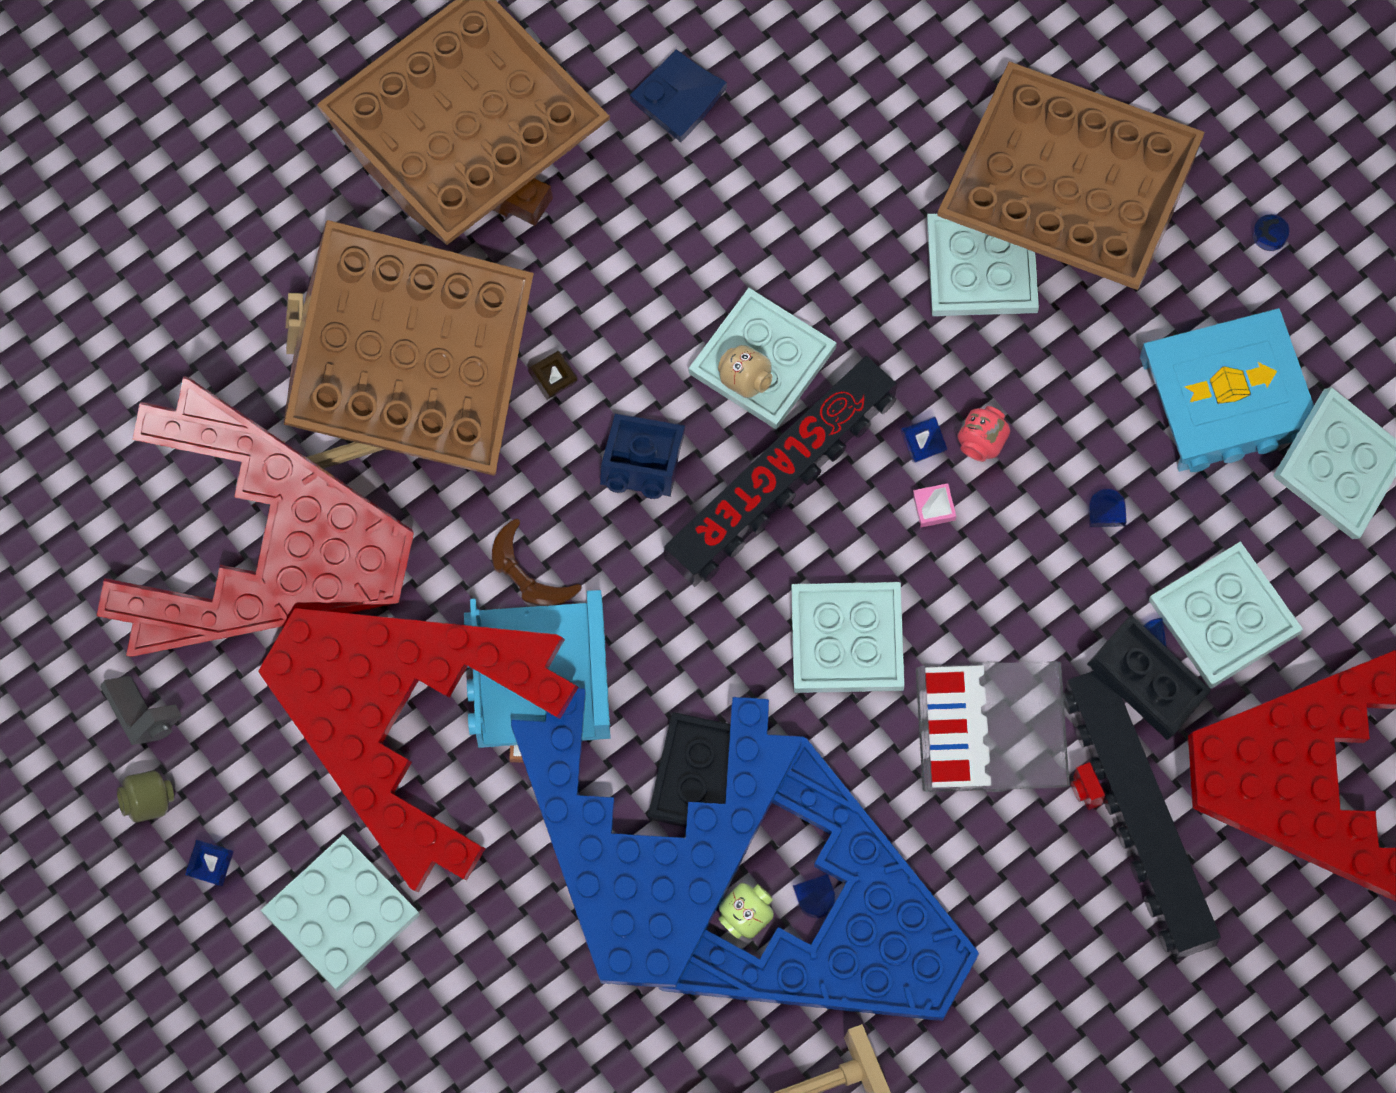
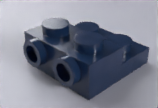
M615 414L601 463L600 485H606L610 491L615 493H622L627 489L641 491L645 497L650 499H658L662 495L671 497L677 473L678 458L684 439L685 425Z

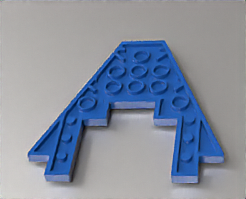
M578 688L561 719L547 712L546 722L511 720V728L600 983L676 988L801 747L802 737L767 735L769 699L732 697L726 803L688 802L686 838L612 834L614 797L578 795L586 689Z
M802 736L801 747L772 803L830 834L814 863V867L845 883V886L811 945L778 927L760 959L706 930L677 987L658 988L664 992L943 1021L975 964L979 952L808 739Z

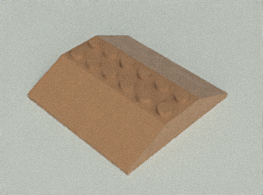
M496 0L453 1L317 104L318 109L366 171L411 218L447 245L610 120V116Z
M1009 61L942 201L937 216L1138 290L1174 213L1205 132Z
M327 220L299 327L291 366L284 425L494 476L497 469L534 273Z

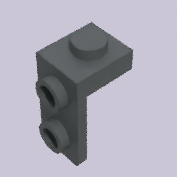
M130 676L107 679L100 685L131 745L158 741L167 737L172 732L171 727L182 717L176 704L148 709Z

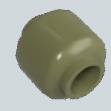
M151 770L125 777L122 781V787L117 788V799L122 815L129 816L133 822L138 823L165 816L168 811V802L174 801V793L170 780L163 781L162 776L157 771Z

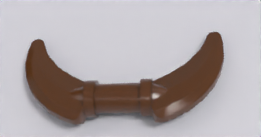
M514 519L505 525L494 540L492 547L493 567L496 572H503L505 575H508L519 586L523 601L538 606L558 605L571 600L581 591L582 586L580 584L570 587H552L537 583L533 578H530L519 566L513 551L514 535L520 525V520Z

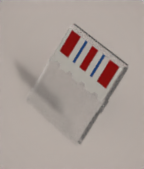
M987 661L977 662V664L920 666L916 668L923 792L985 790V792L1007 791V789L1061 788L1070 786L1065 712L1062 700L1061 662L999 663Z

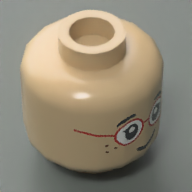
M740 345L736 348H730L721 357L718 365L721 382L737 394L745 398H751L759 392H765L771 385L773 376L771 374L770 360L751 347Z

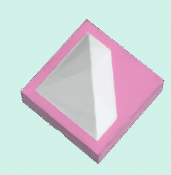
M948 483L913 490L920 527L956 521V513Z

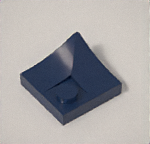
M676 49L630 94V101L681 143L712 109L726 90L727 82L706 71Z

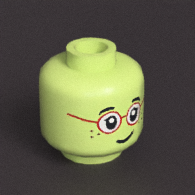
M740 883L720 902L719 910L721 915L718 919L737 939L741 936L748 939L753 938L773 919L774 913L769 905L773 898L759 884L752 888L746 883Z

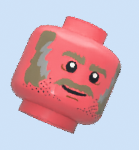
M987 406L985 409L977 408L971 410L957 435L958 441L961 444V451L968 457L984 462L986 459L996 458L1011 432L1008 423L1004 420V413L991 406Z

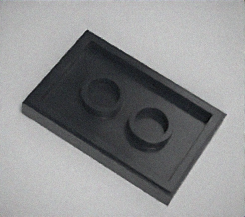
M1132 615L1119 626L1087 663L1094 672L1166 740L1174 736L1211 692L1197 676Z
M672 712L648 812L649 820L687 827L688 802L726 803L731 724Z

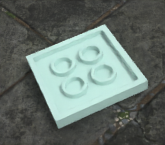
M927 214L932 316L1038 313L1035 252L941 218L937 214Z
M748 288L688 370L691 376L777 430L835 351L837 343ZM747 345L770 360L773 378L771 385L765 392H759L754 397L745 398L722 384L718 365L723 354L730 348Z
M1332 387L1326 388L1315 403L1273 477L1351 539H1358L1362 536L1396 477V439Z
M1241 541L1149 598L1153 608L1210 689L1292 640L1303 631L1301 625Z
M901 582L792 584L794 693L904 691Z
M344 834L261 909L262 914L337 992L420 916L419 912Z

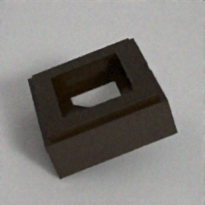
M560 351L553 353L528 369L529 374L546 400L576 384L578 378Z

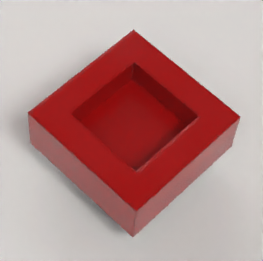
M1091 763L1076 767L1071 786L1079 802L1084 801L1088 810L1102 805L1105 794Z

